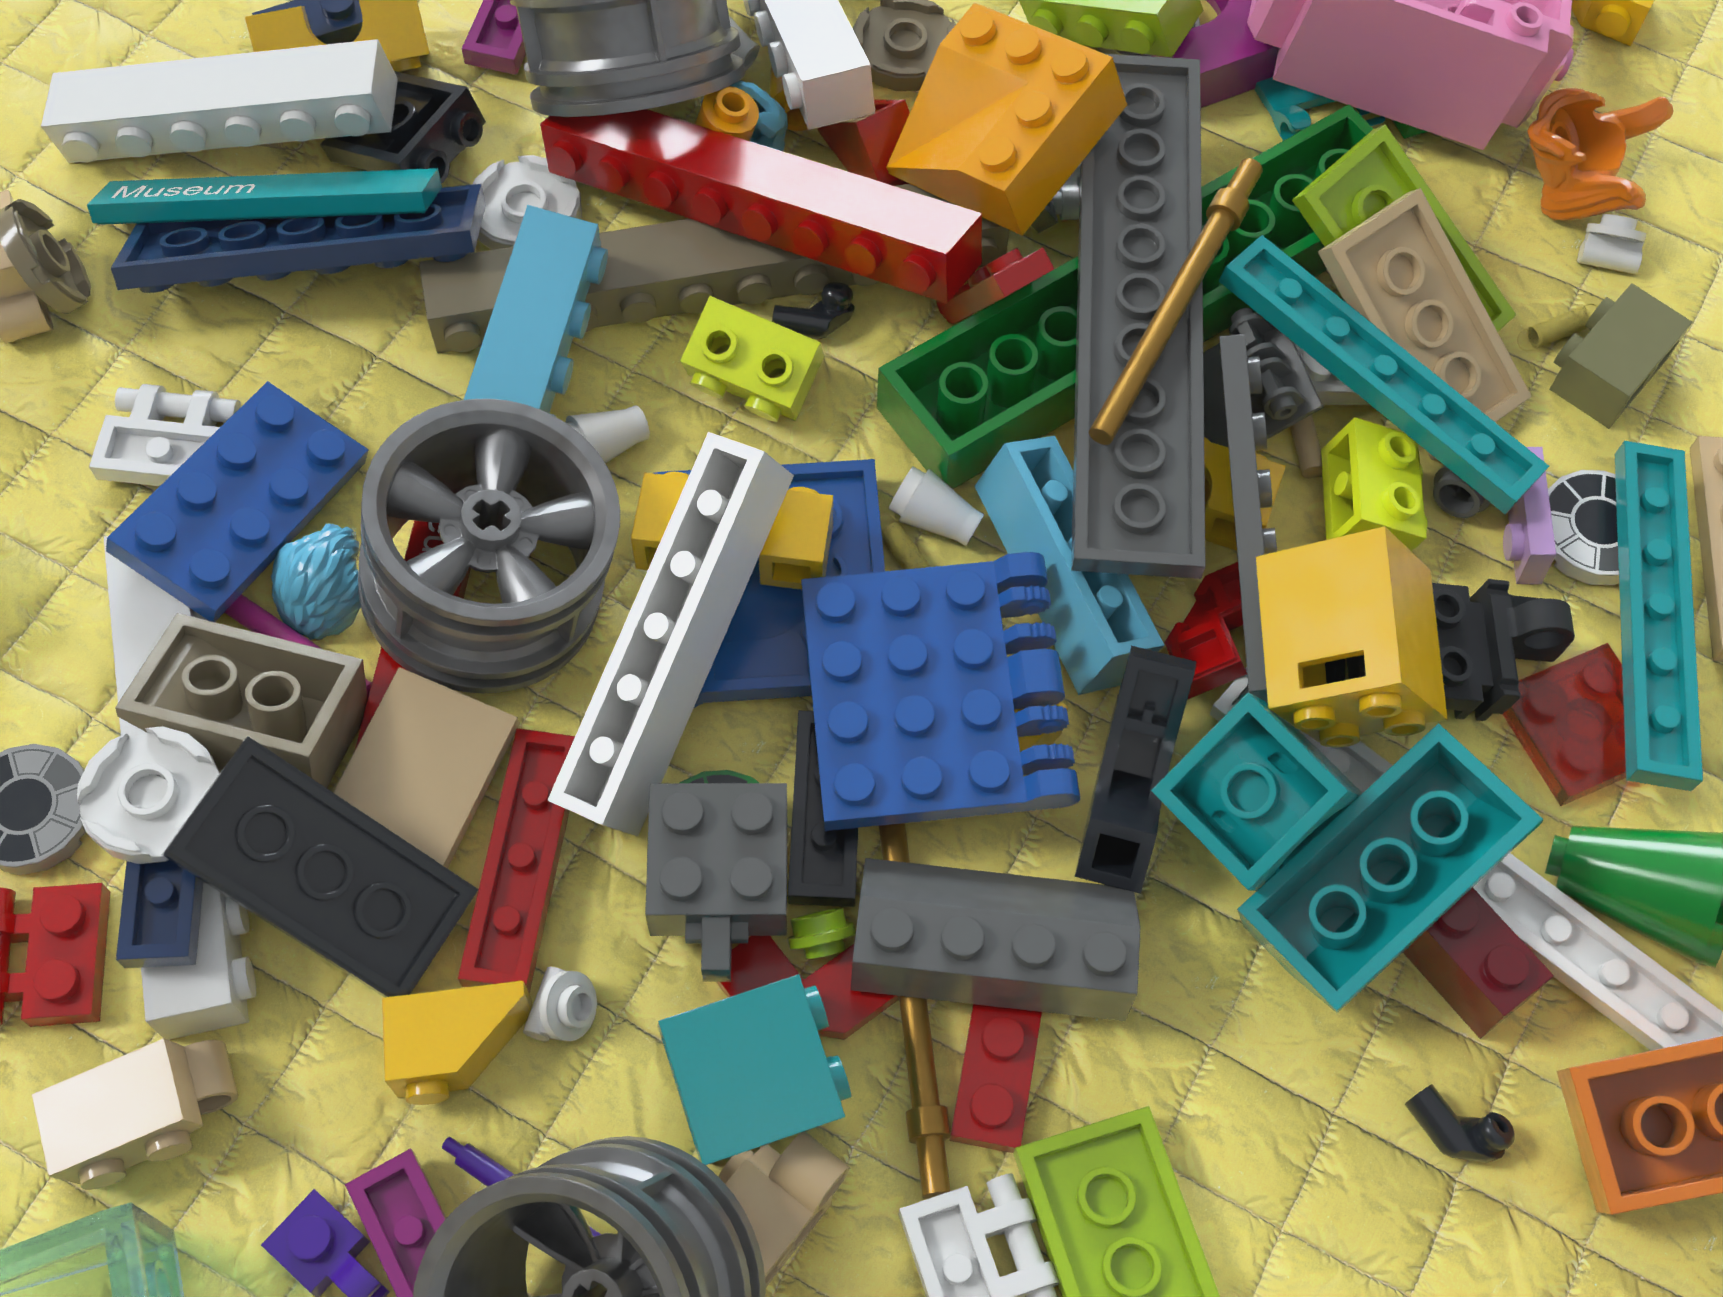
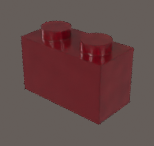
M1471 888L1403 952L1479 1039L1529 1000L1554 976L1474 888Z

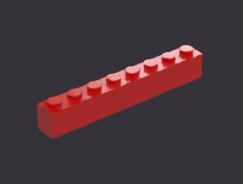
M648 109L596 116L562 117L549 115L540 123L550 173L946 304L982 264V213Z

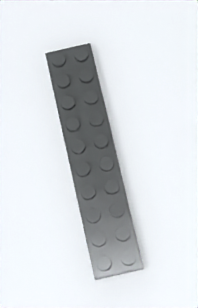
M1106 54L1113 57L1127 106L1080 164L1071 571L1201 579L1205 569L1202 282L1110 445L1099 444L1089 435L1092 424L1202 232L1200 60Z

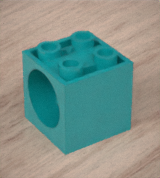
M1247 693L1151 790L1247 890L1257 891L1362 794L1298 729L1268 709V702L1250 693Z
M799 974L658 1021V1029L698 1158L704 1165L845 1117L841 1101L852 1097L848 1079L838 1055L826 1058L818 1030L829 1027L825 1008L817 987L814 985L804 989Z

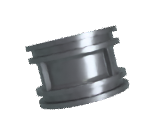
M510 0V3L516 6L525 47L527 62L524 65L526 80L531 84L539 85L530 93V100L533 110L540 114L578 117L655 108L719 91L738 82L745 75L743 59L731 54L740 47L741 43L739 31L730 26L726 0Z
M468 399L450 402L428 409L402 424L378 449L368 468L363 485L360 525L362 541L359 553L358 592L366 623L381 647L402 667L452 690L469 693L512 691L535 684L560 670L579 652L593 629L603 595L605 578L612 562L619 534V497L614 480L602 457L579 432L567 423L540 409L508 400ZM416 520L440 523L439 533L444 544L438 545L406 562L397 550L393 538L406 522ZM538 540L567 546L573 555L577 570L557 587L528 559V556L535 550ZM470 567L475 571L484 573L496 572L502 603H480L453 596Z
M622 1136L595 1140L550 1159L539 1167L531 1168L492 1184L461 1203L444 1220L430 1241L419 1266L413 1297H528L526 1258L529 1243L566 1265L562 1275V1293L537 1297H765L766 1283L760 1247L753 1227L744 1209L726 1184L710 1168L677 1147L648 1138ZM580 1209L605 1220L618 1230V1234L604 1233L593 1237Z

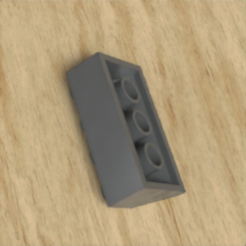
M866 858L859 901L850 990L1126 1021L1138 992L1140 921L1135 893L1103 884Z

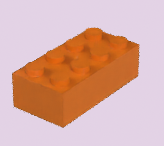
M1723 1036L1557 1071L1596 1212L1613 1215L1723 1193Z

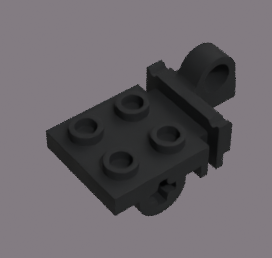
M1488 579L1471 597L1469 596L1468 586L1432 583L1446 709L1454 710L1455 719H1465L1473 711H1475L1477 721H1485L1492 714H1503L1521 698L1515 659L1554 662L1575 638L1570 605L1565 601L1511 595L1508 593L1509 581ZM1364 655L1346 658L1349 679L1366 676Z

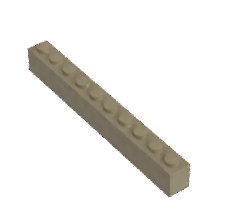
M911 184L895 186L950 203ZM983 217L982 264L979 267H984L1007 253L1010 231ZM692 219L600 233L601 248L608 249V259L601 283L599 285L591 283L585 299L586 303L591 304V313L586 332L596 327L626 322L643 323L652 318L681 313L699 314L702 313L709 296L731 305L742 303L759 304L772 298L797 294H818L823 291L825 285L832 282H840L848 286H869L879 281ZM514 247L470 253L459 260L451 262H439L434 259L419 262L427 321L437 353L449 351L467 352L482 345Z

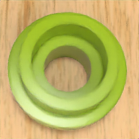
M834 908L791 919L794 935L787 939L790 949L804 948L806 959H814L845 951L843 939L855 935L856 931L854 923L846 922L844 909Z

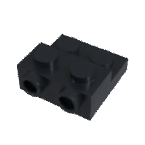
M394 71L398 82L391 132L325 138L320 144L331 162L366 171L438 168L442 184L449 174L450 163L466 147L475 146L479 142L483 133V125L486 121L468 87Z

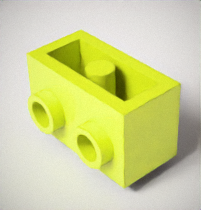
M709 296L680 362L687 374L692 377L690 384L696 389L720 399L723 398L725 392L734 394L747 400L744 406L747 410L773 422H777L780 415L796 421L822 364L824 353L819 341ZM778 374H783L780 377L773 378Z
M1354 417L1321 449L1326 540L1385 526L1412 551L1427 539L1426 532L1428 527L1427 517L1424 514L1422 492L1423 468L1420 465L1418 443L1404 432Z

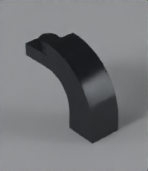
M1131 645L1096 778L1075 877L1141 894L1157 837L1162 803L1151 790L1168 774L1174 746L1195 674L1196 661Z

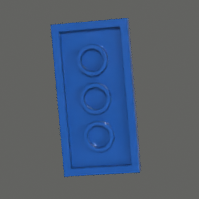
M267 381L107 537L106 552L208 621L216 622L276 558L279 550L286 543H290L365 464L369 449Z

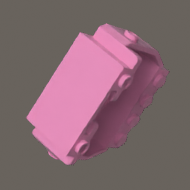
M1252 0L1247 21L1255 40L1279 48L1273 80L1347 105L1350 104L1353 107L1484 150L1501 123L1518 128L1530 117L1553 81L1559 82L1563 79L1570 67L1574 53L1573 48H1571L1573 45L1574 28L1570 25L1572 0Z

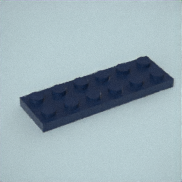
M482 184L441 188L425 213L136 223L114 261L111 271L117 290L139 288L144 293H156L167 290L174 284L198 282L201 286L213 287L225 284L233 278L257 276L260 280L271 281L286 277L295 271L315 269L319 274H335L348 269L352 265L374 263L379 268H393L405 264L410 259L433 257L434 260L439 262H451L465 257L468 253H475L486 203Z

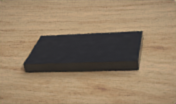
M249 736L239 745L161 854L385 998L411 994L479 890Z

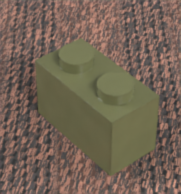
M1631 283L1616 302L1606 297L1599 304L1585 325L1591 331L1584 338L1575 333L1563 346L1553 362L1561 367V370L1549 390L1610 429L1671 356L1692 324V321Z

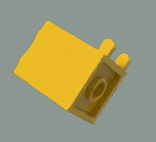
M1385 526L1256 557L1268 709L1292 724L1296 729L1301 730L1319 742L1320 745L1331 748L1352 746L1360 742V735L1382 731L1392 736L1413 735L1424 731L1426 723L1448 719L1431 570ZM1364 655L1366 676L1327 684L1325 662Z

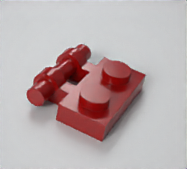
M103 883L34 887L31 913L14 914L16 892L12 889L0 888V1026L3 1024L5 1002L22 1001L21 1020L30 1027L100 1022L110 891ZM28 942L25 972L8 973L11 943Z

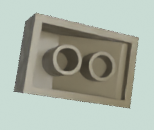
M176 613L115 709L117 717L147 732L145 728L163 726L188 733L208 750L219 773L242 741L249 736L328 788L362 724L368 698L363 659Z

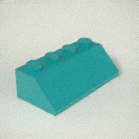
M1438 723L1237 910L1243 927L1280 965L1303 986L1338 1013L1543 822V818Z

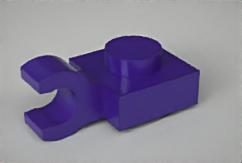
M315 1189L307 1195L261 1244L270 1255L315 1297H320L332 1283L348 1297H386L390 1293L383 1284L355 1259L370 1241Z

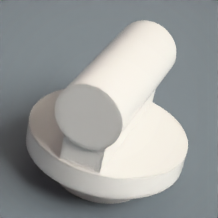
M1602 214L1600 224L1588 223L1585 239L1579 249L1577 262L1636 274L1642 261V247L1645 242L1646 233L1635 230L1638 221L1636 219Z
M547 967L523 1033L540 1041H549V1039L574 1041L581 1038L591 1027L597 1008L596 992L590 979L581 972Z

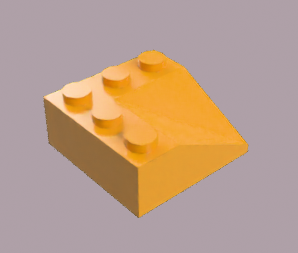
M974 3L940 43L886 167L889 174L952 204L982 213L983 218L1023 236L1127 106L1113 57Z

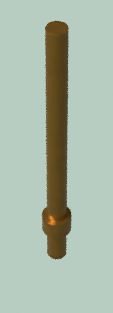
M1251 158L1243 159L1228 186L1219 189L1206 211L1208 219L1206 225L1089 430L1090 437L1097 443L1102 445H1110L1229 231L1238 229L1250 207L1248 197L1263 172V168L1258 161Z
M905 823L879 826L883 860L910 863ZM899 996L912 1109L906 1111L908 1139L910 1143L917 1146L922 1197L929 1199L950 1192L944 1142L951 1137L948 1110L946 1106L940 1105L927 999Z

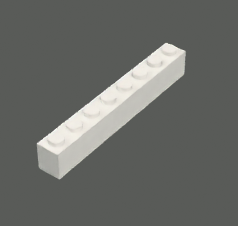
M104 536L117 698L119 702L176 613L203 620L207 619L107 553L106 542L108 536ZM119 718L121 735L127 733L131 737L138 733H146ZM203 882L196 965L141 968L145 1021L161 1037L167 1040L249 1023L247 999L256 996V980L253 966L249 957L242 958L240 934L249 932L248 911L205 882Z

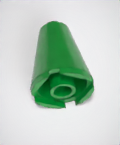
M1572 826L1569 839L1555 835L1545 874L1558 877L1556 888L1568 897L1698 964L1716 968L1723 950V832Z

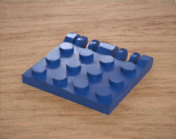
M875 459L783 464L782 466L794 475L788 489L806 487L820 494L833 495V530L825 577L885 571ZM692 470L655 472L654 474L663 475L667 472H682L690 475ZM759 558L694 708L703 703L812 696L802 590L761 585Z
M1036 552L1012 553L989 562L801 579L825 831L1056 809L1072 806L1080 801L1077 772L1068 769V767L1073 766L1075 763L1072 746L1068 744L1063 745L1062 743L1034 745L1021 752L1019 748L1018 737L1056 733L1057 731H1062L1063 728H1067V725H1069L1067 709L1063 708V706L1055 705L1065 699L1059 653L1053 649H1046L1057 642L1054 625L1051 626L1050 623L1046 624L1045 622H1036L1034 624L1021 623L1004 631L1002 625V618L1039 614L1040 612H1045L1051 606L1049 589H1045L1048 579L1045 559L1042 554ZM1016 709H1023V710L1018 711V712H1016V713L1014 712V710H1016Z

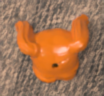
M1566 88L1556 90L1545 96L1539 105L1536 121L1530 124L1527 131L1536 167L1544 182L1541 198L1542 213L1553 220H1575L1621 209L1638 210L1645 206L1646 194L1643 189L1635 182L1616 177L1625 157L1626 139L1655 130L1672 117L1674 110L1668 99L1657 97L1638 106L1601 114L1596 113L1594 110L1605 106V99L1602 96H1598L1597 93L1578 88Z

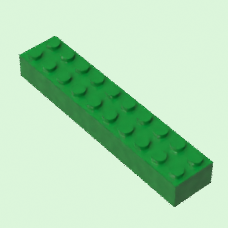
M1350 104L1252 158L1261 164L1263 172L1248 197L1249 210L1239 228L1229 231L1202 280L1203 342L1229 328L1232 325L1230 318L1236 311L1243 308H1251L1221 284L1219 279L1225 267L1261 235L1314 277L1327 270L1318 253L1325 246L1292 199L1373 130ZM1238 167L1201 187L1202 230L1208 221L1206 211L1219 189L1228 186ZM1078 256L878 368L877 409L926 471L930 468L952 489L985 471L1004 443L1041 438L1075 418Z

